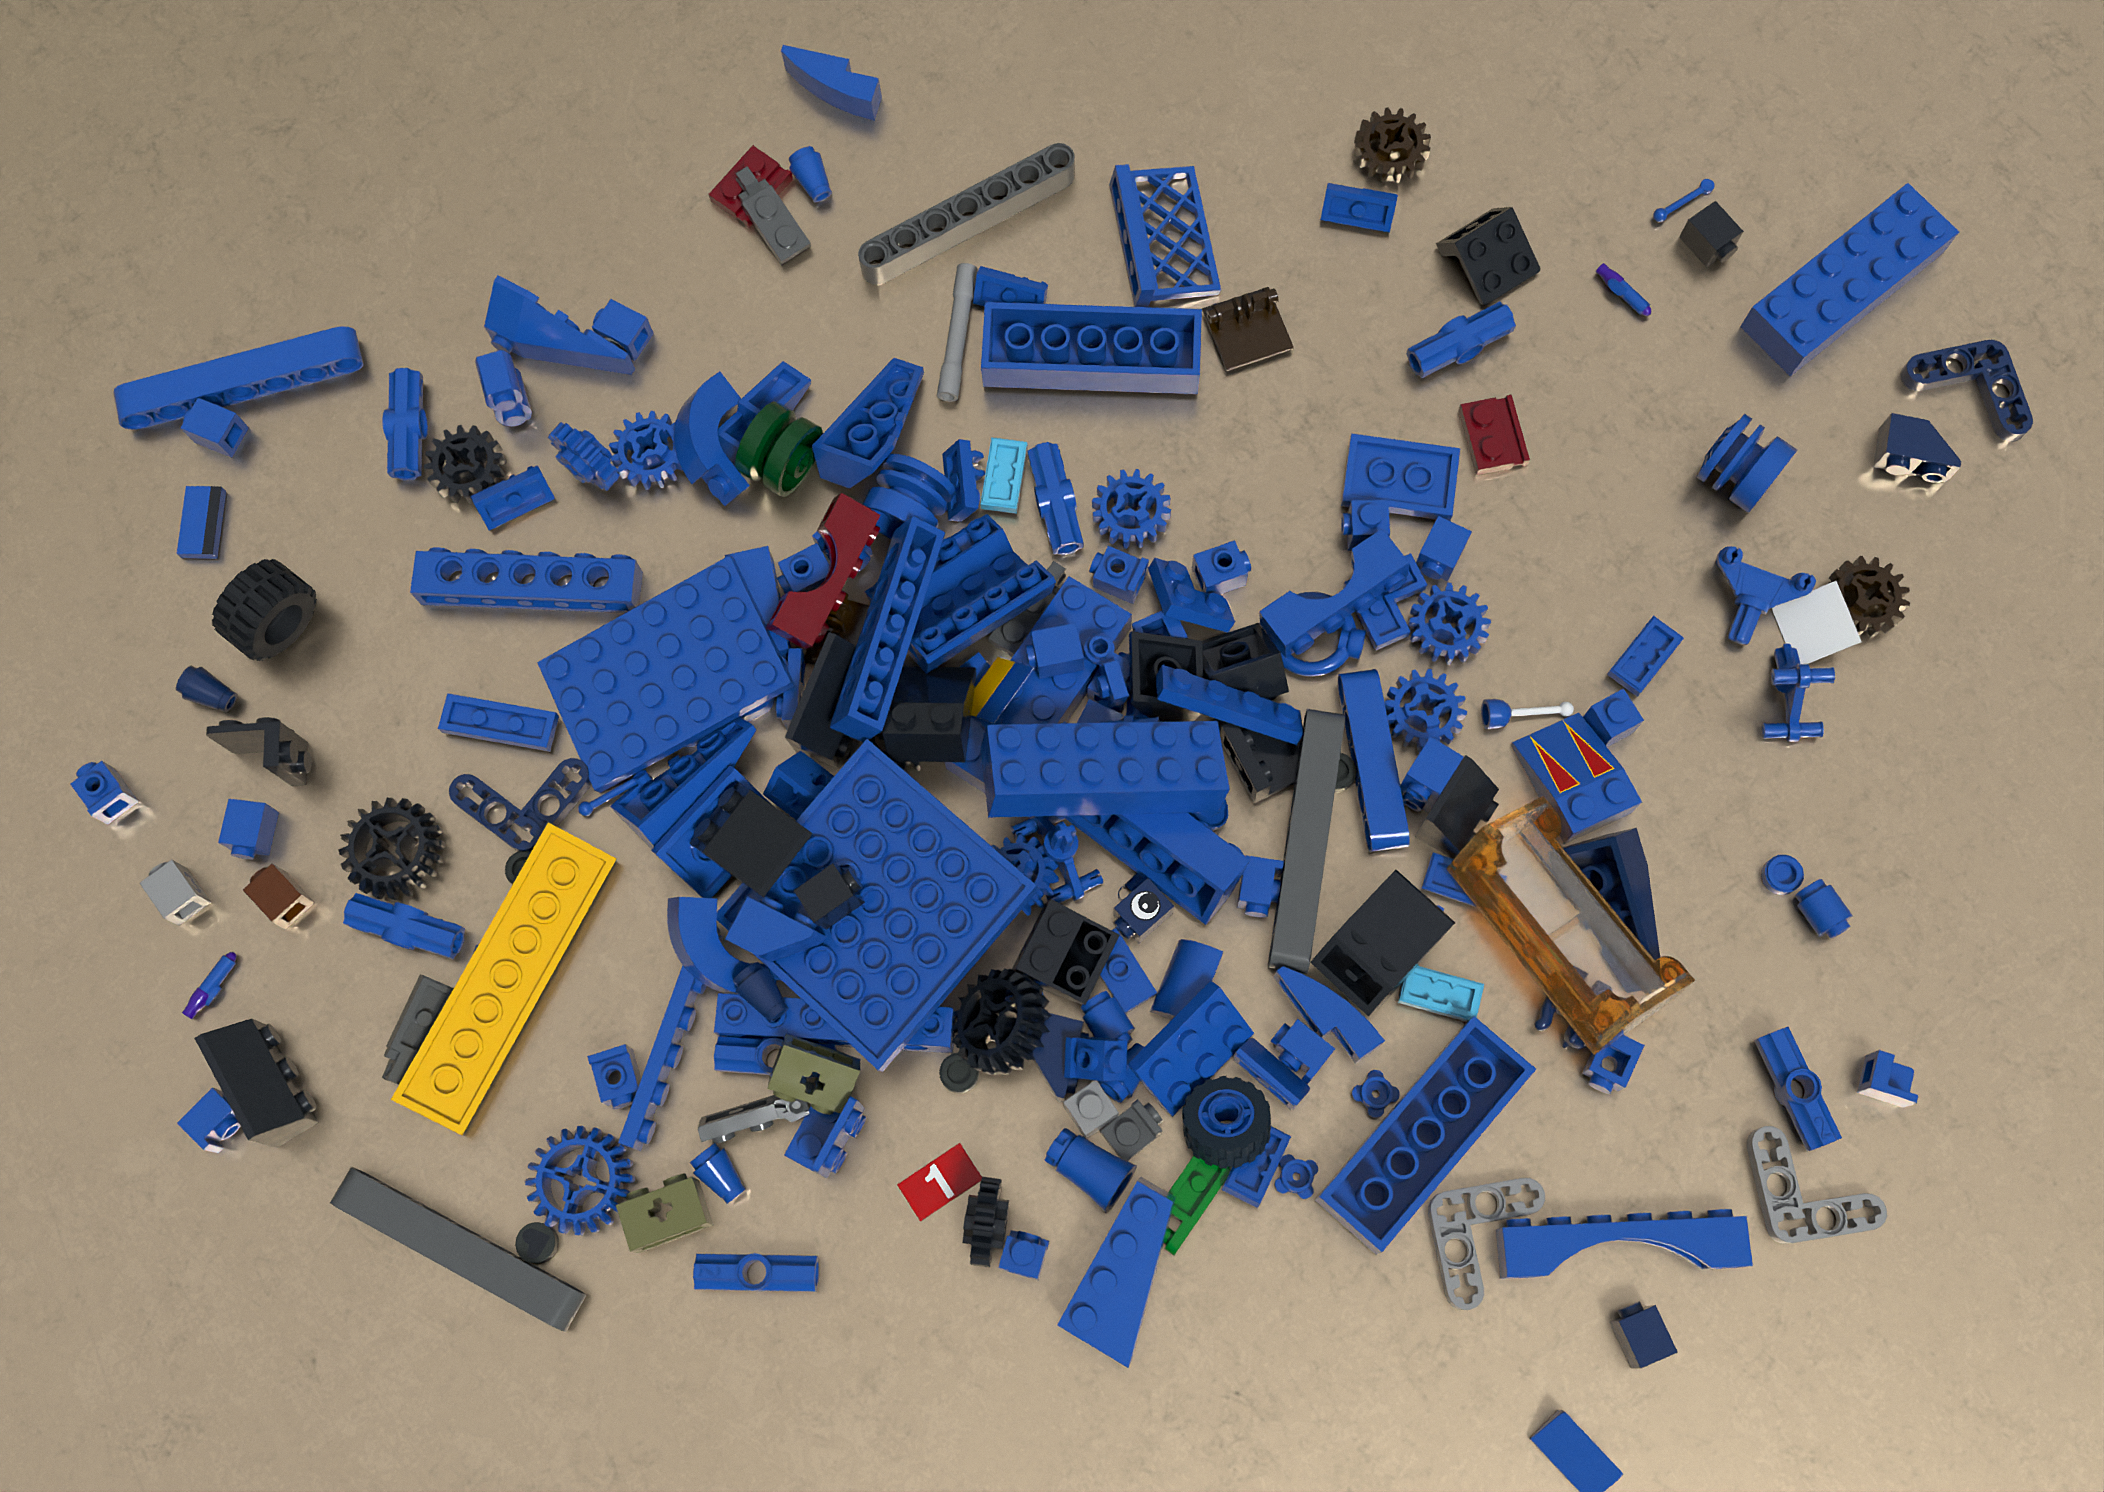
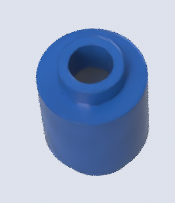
M1822 879L1811 883L1795 895L1800 902L1797 905L1819 937L1827 934L1832 939L1851 927L1847 921L1853 917L1852 913L1832 885L1827 886Z
M1107 991L1097 994L1089 999L1086 1005L1080 1007L1085 1014L1083 1020L1094 1037L1128 1040L1127 1044L1133 1040L1130 1034L1135 1030V1027L1115 997L1111 998Z

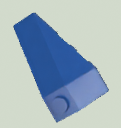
M740 717L730 721L702 738L697 744V751L683 757L675 756L668 761L670 766L668 770L654 779L650 776V779L642 785L631 787L610 807L652 849L729 766H735L755 734L756 728Z

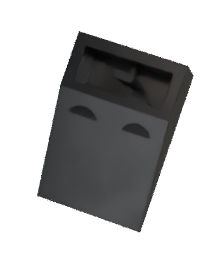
M1395 870L1331 937L1310 963L1367 1016H1370L1388 1000L1451 929L1455 922L1398 870Z

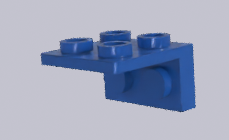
M850 1096L841 1114L837 1112L831 1115L823 1114L810 1107V1114L804 1117L784 1156L826 1179L830 1172L836 1174L847 1156V1152L843 1148L849 1137L856 1138L866 1121V1117L862 1115L865 1110L864 1106L857 1099Z

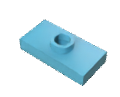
M991 437L980 503L981 509L1017 514L1028 448L1027 442Z
M1417 966L1402 983L1397 1003L1468 1022L1473 1016L1477 1018L1484 984Z

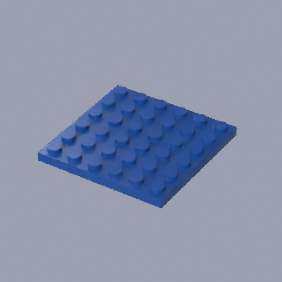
M866 739L796 820L797 823L809 830L812 835L765 895L785 906L782 914L793 919L796 912L811 919L794 890L834 863L845 871L851 869L862 884L863 888L858 892L865 903L827 930L817 925L815 931L827 936L823 944L774 962L765 960L757 955L755 956L878 1071L883 1072L1040 888L871 741ZM743 883L717 911V921L728 931L747 896L758 902L762 899L761 895Z

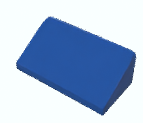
M1254 1038L1248 1039L1236 1051L1233 1057L1237 1064L1290 1110H1294L1310 1091V1087Z
M1557 1410L1530 1438L1535 1446L1578 1492H1604L1624 1475L1563 1410Z

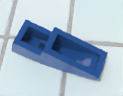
M786 45L782 46L781 53L785 70L801 86L833 107L852 115L875 121L882 99L879 78L853 73L850 61L847 58Z
M782 361L738 401L737 412L718 428L720 445L734 465L740 442L755 416L773 401L793 411L811 385L810 378Z
M1284 966L1276 971L1274 979L1310 1029L1321 1038L1326 1037L1332 1032L1355 1064L1385 1042L1379 1032L1356 1008L1330 988Z

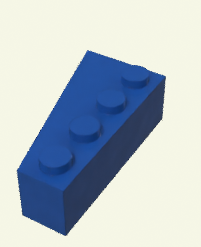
M1140 1177L1057 1324V1326L1129 1368L1133 1359L1176 1199L1175 1196L1143 1177Z

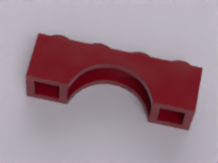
M843 493L833 498L817 528L818 533L824 539L829 550L830 565L828 573L821 585L815 590L808 592L789 591L782 595L766 625L768 630L803 649L812 647L814 643L819 645L829 629V625L825 621L830 611L836 612L846 596V592L842 590L848 577L853 580L863 563L859 556L864 546L870 547L879 533L880 527L876 526L880 514Z

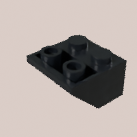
M1050 899L1044 904L1012 969L1030 976L1044 991L1086 1005L1120 935Z

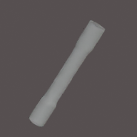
M969 263L957 265L947 345L937 390V397L948 402L958 400L968 319L978 268Z

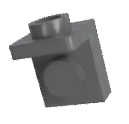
M1137 1099L1131 1104L1130 1108L1104 1127L1100 1133L1119 1158L1129 1161L1162 1134L1159 1124L1163 1122V1119L1149 1102L1143 1106Z

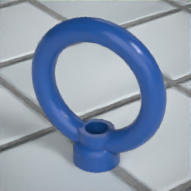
M1303 592L1297 594L1301 597L1308 599H1325L1331 597V595L1321 592ZM1349 615L1341 626L1338 648L1332 655L1320 661L1308 662L1297 659L1293 655L1285 658L1281 653L1284 668L1301 676L1314 677L1335 671L1349 657L1360 660L1366 630L1357 629L1353 616Z

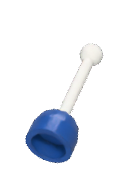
M1484 699L1481 706V717L1485 729H1498L1505 727L1511 716L1560 713L1562 716L1567 717L1573 713L1574 707L1570 702H1563L1559 706L1511 709L1509 704L1503 700Z

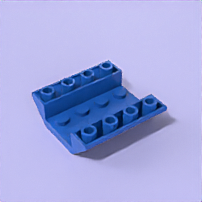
M988 514L971 521L967 527L951 537L943 539L907 653L927 674L1050 595L1056 584L1054 576L1037 560L1029 565L1025 563L1013 551L1003 528ZM877 582L875 583V585L864 591L870 602L872 600Z

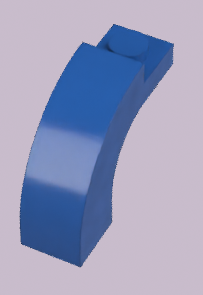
M719 371L705 381L681 407L674 427V445L678 461L690 483L693 484L702 478L708 485L710 492L726 506L750 485L726 456L719 442L718 426L720 420L728 415L741 399Z
M697 897L668 898L667 925L669 937L682 965L695 979L709 988L727 994H738L736 992L738 987L734 984L733 980L742 970L753 963L743 962L734 958L720 942L717 933L718 899ZM769 969L775 983L776 981H782Z

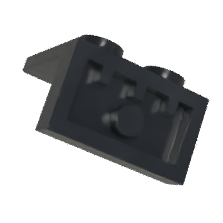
M1513 207L1493 208L1436 243L1441 256H1456L1460 260L1481 305L1489 304L1540 272L1541 269Z
M1231 723L1222 725L1220 732L1221 743L1254 804L1295 783L1301 739L1295 745Z

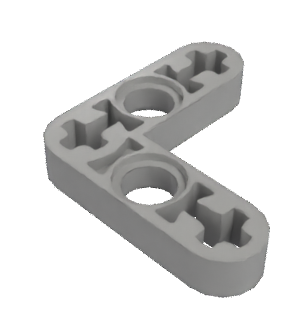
M1764 1126L1754 1130L1748 1136L1747 1151L1764 1222L1769 1236L1774 1241L1781 1244H1791L1875 1230L1885 1223L1887 1208L1884 1202L1873 1194L1863 1193L1803 1203L1785 1134L1774 1126ZM1764 1134H1766L1768 1140H1774L1776 1143V1148L1770 1150L1772 1162L1781 1160L1782 1166L1763 1169L1762 1163L1770 1162L1768 1151L1766 1149L1760 1150L1758 1142L1764 1140ZM1773 1173L1782 1175L1787 1182V1190L1783 1196L1773 1195L1767 1187L1768 1177ZM1863 1202L1865 1207H1872L1874 1210V1215L1868 1217V1222L1865 1217L1847 1219L1846 1211L1861 1209ZM1822 1207L1831 1209L1836 1216V1224L1832 1230L1822 1229L1816 1221L1817 1211ZM1783 1214H1785L1787 1220L1805 1218L1807 1226L1791 1229L1789 1237L1786 1230H1779L1778 1222L1784 1220Z
M1519 1178L1450 1190L1437 1194L1430 1200L1428 1217L1445 1296L1452 1307L1458 1310H1471L1476 1308L1484 1297V1286L1470 1225L1527 1216L1538 1212L1544 1205L1545 1192L1536 1180ZM1521 1185L1525 1186L1527 1192H1534L1535 1199L1529 1202L1530 1208H1526L1525 1203L1519 1201L1508 1204L1511 1212H1505L1506 1199L1500 1188H1506V1196L1520 1193L1522 1190ZM1481 1192L1491 1193L1496 1198L1497 1208L1491 1215H1484L1477 1210L1475 1200ZM1467 1194V1208L1472 1219H1466V1211L1451 1215L1452 1222H1447L1445 1215L1438 1216L1437 1208L1443 1205L1442 1199H1447L1449 1205H1459L1465 1203L1461 1195ZM1458 1239L1465 1244L1467 1254L1462 1262L1455 1263L1446 1257L1445 1246L1449 1240ZM1470 1265L1472 1273H1463L1466 1286H1473L1475 1294L1469 1296V1303H1464L1462 1297H1455L1454 1289L1460 1287L1459 1275L1450 1277L1448 1269H1461Z

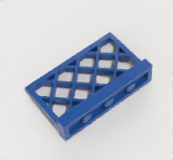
M1129 164L1115 165L1109 186L1134 307H1149L1151 301L1219 295L1221 286L1194 166L1130 171ZM1187 178L1189 189L1184 195L1168 185L1172 179ZM1148 181L1158 189L1149 198L1137 190L1136 182ZM1162 192L1178 202L1170 212L1155 202ZM1182 206L1195 215V221L1191 226L1175 216ZM1148 209L1164 219L1157 229L1144 221L1143 215ZM1168 223L1184 233L1177 243L1161 233ZM1188 237L1201 245L1202 252L1198 257H1195L1181 247ZM1154 240H1157L1171 250L1164 260L1150 251V245ZM1175 254L1191 264L1184 274L1167 264ZM1197 268L1208 276L1209 285H1197L1188 277ZM1161 271L1177 281L1173 288L1158 289L1156 277Z

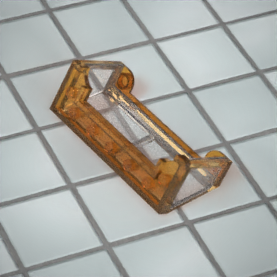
M1542 796L1483 826L1446 869L1593 1055H1596L1673 1001L1695 979L1677 959L1671 956H1662L1656 961L1652 958L1558 843L1556 838L1560 835L1562 829L1560 817L1546 798Z

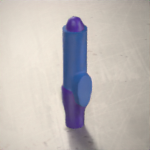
M1605 263L1598 267L1596 273L1602 277L1605 284L1616 295L1620 296L1639 315H1651V304L1634 290L1619 273L1610 269Z
M235 952L223 955L202 984L196 988L187 1006L182 1011L185 1016L193 1019L203 1007H209L222 990L220 984L236 964L237 956Z

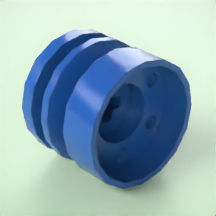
M1744 414L1740 420L1724 430L1708 451L1697 478L1705 482L1714 470L1721 473L1712 489L1717 491L1731 480L1735 483V486L1728 500L1749 513L1794 456L1797 449L1778 436L1772 439L1765 447H1762L1758 442L1765 427L1760 424L1750 437L1746 436L1743 432L1752 421V418Z
M890 454L882 465L883 470L876 476L877 484L880 487H872L862 505L880 514L876 526L880 527L879 533L892 539L894 531L912 516L938 528V519L935 516H941L946 512L947 503L952 500L956 493L954 485L942 473L922 461L902 454Z

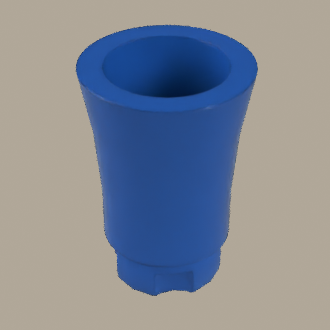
M1064 1128L1053 1141L1045 1158L1048 1164L1056 1168V1172L1086 1193L1105 1213L1120 1198L1137 1168V1165L1109 1153L1082 1135L1077 1136L1067 1128Z

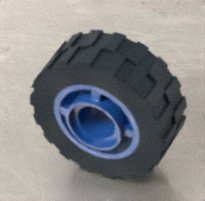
M1219 1076L1218 1079L1212 1080L1211 1078L1205 1080L1204 1084L1197 1085L1193 1089L1192 1094H1188L1185 1099L1182 1118L1186 1145L1189 1149H1192L1193 1155L1198 1159L1204 1160L1205 1164L1210 1166L1217 1165L1219 1168L1226 1169L1232 1166L1237 1168L1241 1167L1244 1163L1253 1162L1257 1155H1261L1265 1151V1145L1270 1140L1269 1102L1265 1100L1264 1093L1256 1089L1253 1083L1245 1082L1242 1078L1238 1077L1227 1078V1076ZM1225 1120L1233 1121L1232 1123L1227 1124L1221 1123V1121Z

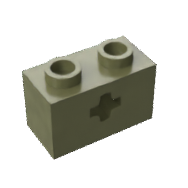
M786 1033L770 1073L767 1089L773 1090L775 1096L785 1101L794 1102L796 1099L811 1103V1107L814 1110L823 1114L831 1115L834 1112L841 1114L852 1094L860 1073V1059ZM812 1072H817L819 1078H816L814 1083L808 1082L807 1077H810Z
M686 1173L679 1174L664 1180L663 1188L649 1192L648 1187L632 1191L627 1194L625 1202L616 1205L630 1252L641 1253L713 1226L698 1179L694 1177L687 1178ZM662 1202L672 1206L673 1209L666 1213L667 1220L655 1215V1213L661 1210L660 1203Z

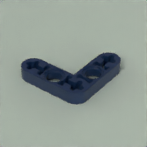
M1984 340L1917 354L1901 370V381L1908 389L1913 391H1925L1976 380L1993 430L2002 440L2008 442L2017 441L2032 427L2033 417L2009 351L1999 341ZM1986 353L1988 357H1994L1996 361L1992 364L1990 359H1979ZM1954 358L1959 360L1963 365V372L1955 373L1950 371L1946 366V359ZM1916 367L1919 372L1931 370L1924 378L1921 374H1914L1913 372ZM1994 383L2004 384L2009 389V397H1998L1993 392L1992 385ZM2010 417L2012 422H2018L2020 425L2016 428L2014 424H2007L2006 420Z
M569 758L562 761L522 810L471 774H463L456 777L449 786V796L460 809L517 852L532 851L547 823L549 822L558 827L590 788L591 782L587 765L577 758ZM570 770L575 773L579 770V775L582 779L578 783L571 781L568 784L569 779L566 774ZM557 784L562 789L565 788L566 792L570 794L567 798L554 789ZM465 786L472 788L483 799L481 804L478 805L469 797L464 798V795L461 793L462 788ZM548 797H556L560 802L557 812L550 816L541 814L540 805L542 801ZM495 805L505 806L506 816L504 820L497 824L488 822L487 813L490 808ZM514 822L524 831L531 829L530 834L533 836V839L530 842L521 841L520 836L510 829Z

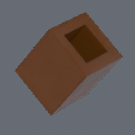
M274 864L258 870L251 877L250 884L243 889L246 895L271 922L284 929H287L314 904V901L289 874Z

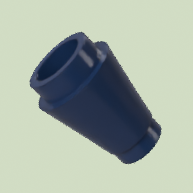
M192 665L187 667L176 684V691L182 694L184 700L221 710L225 713L230 711L238 696L236 692L232 691L203 667L196 668Z
M755 962L742 970L734 978L733 982L738 987L736 992L763 1017H766L770 1023L788 1011L789 1007L786 1005L768 967L763 968L759 962Z

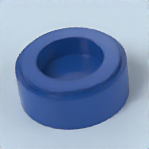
M1777 855L1765 863L1761 871V878L1764 886L1770 892L1777 895H1787L1800 887L1804 879V871L1801 864L1795 858L1789 855Z

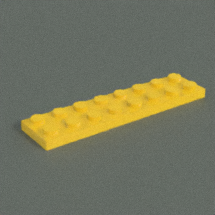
M547 823L391 1100L460 1135L464 1134L617 858L551 823Z

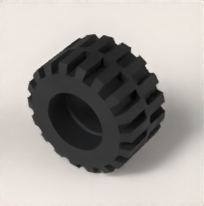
M264 559L257 564H251L228 583L213 609L212 626L215 627L214 630L249 659H256L257 661H263L266 658L270 659L287 649L306 629L315 612L313 610L317 604V599H315L316 592L312 589L313 587L278 560L271 559L269 561Z

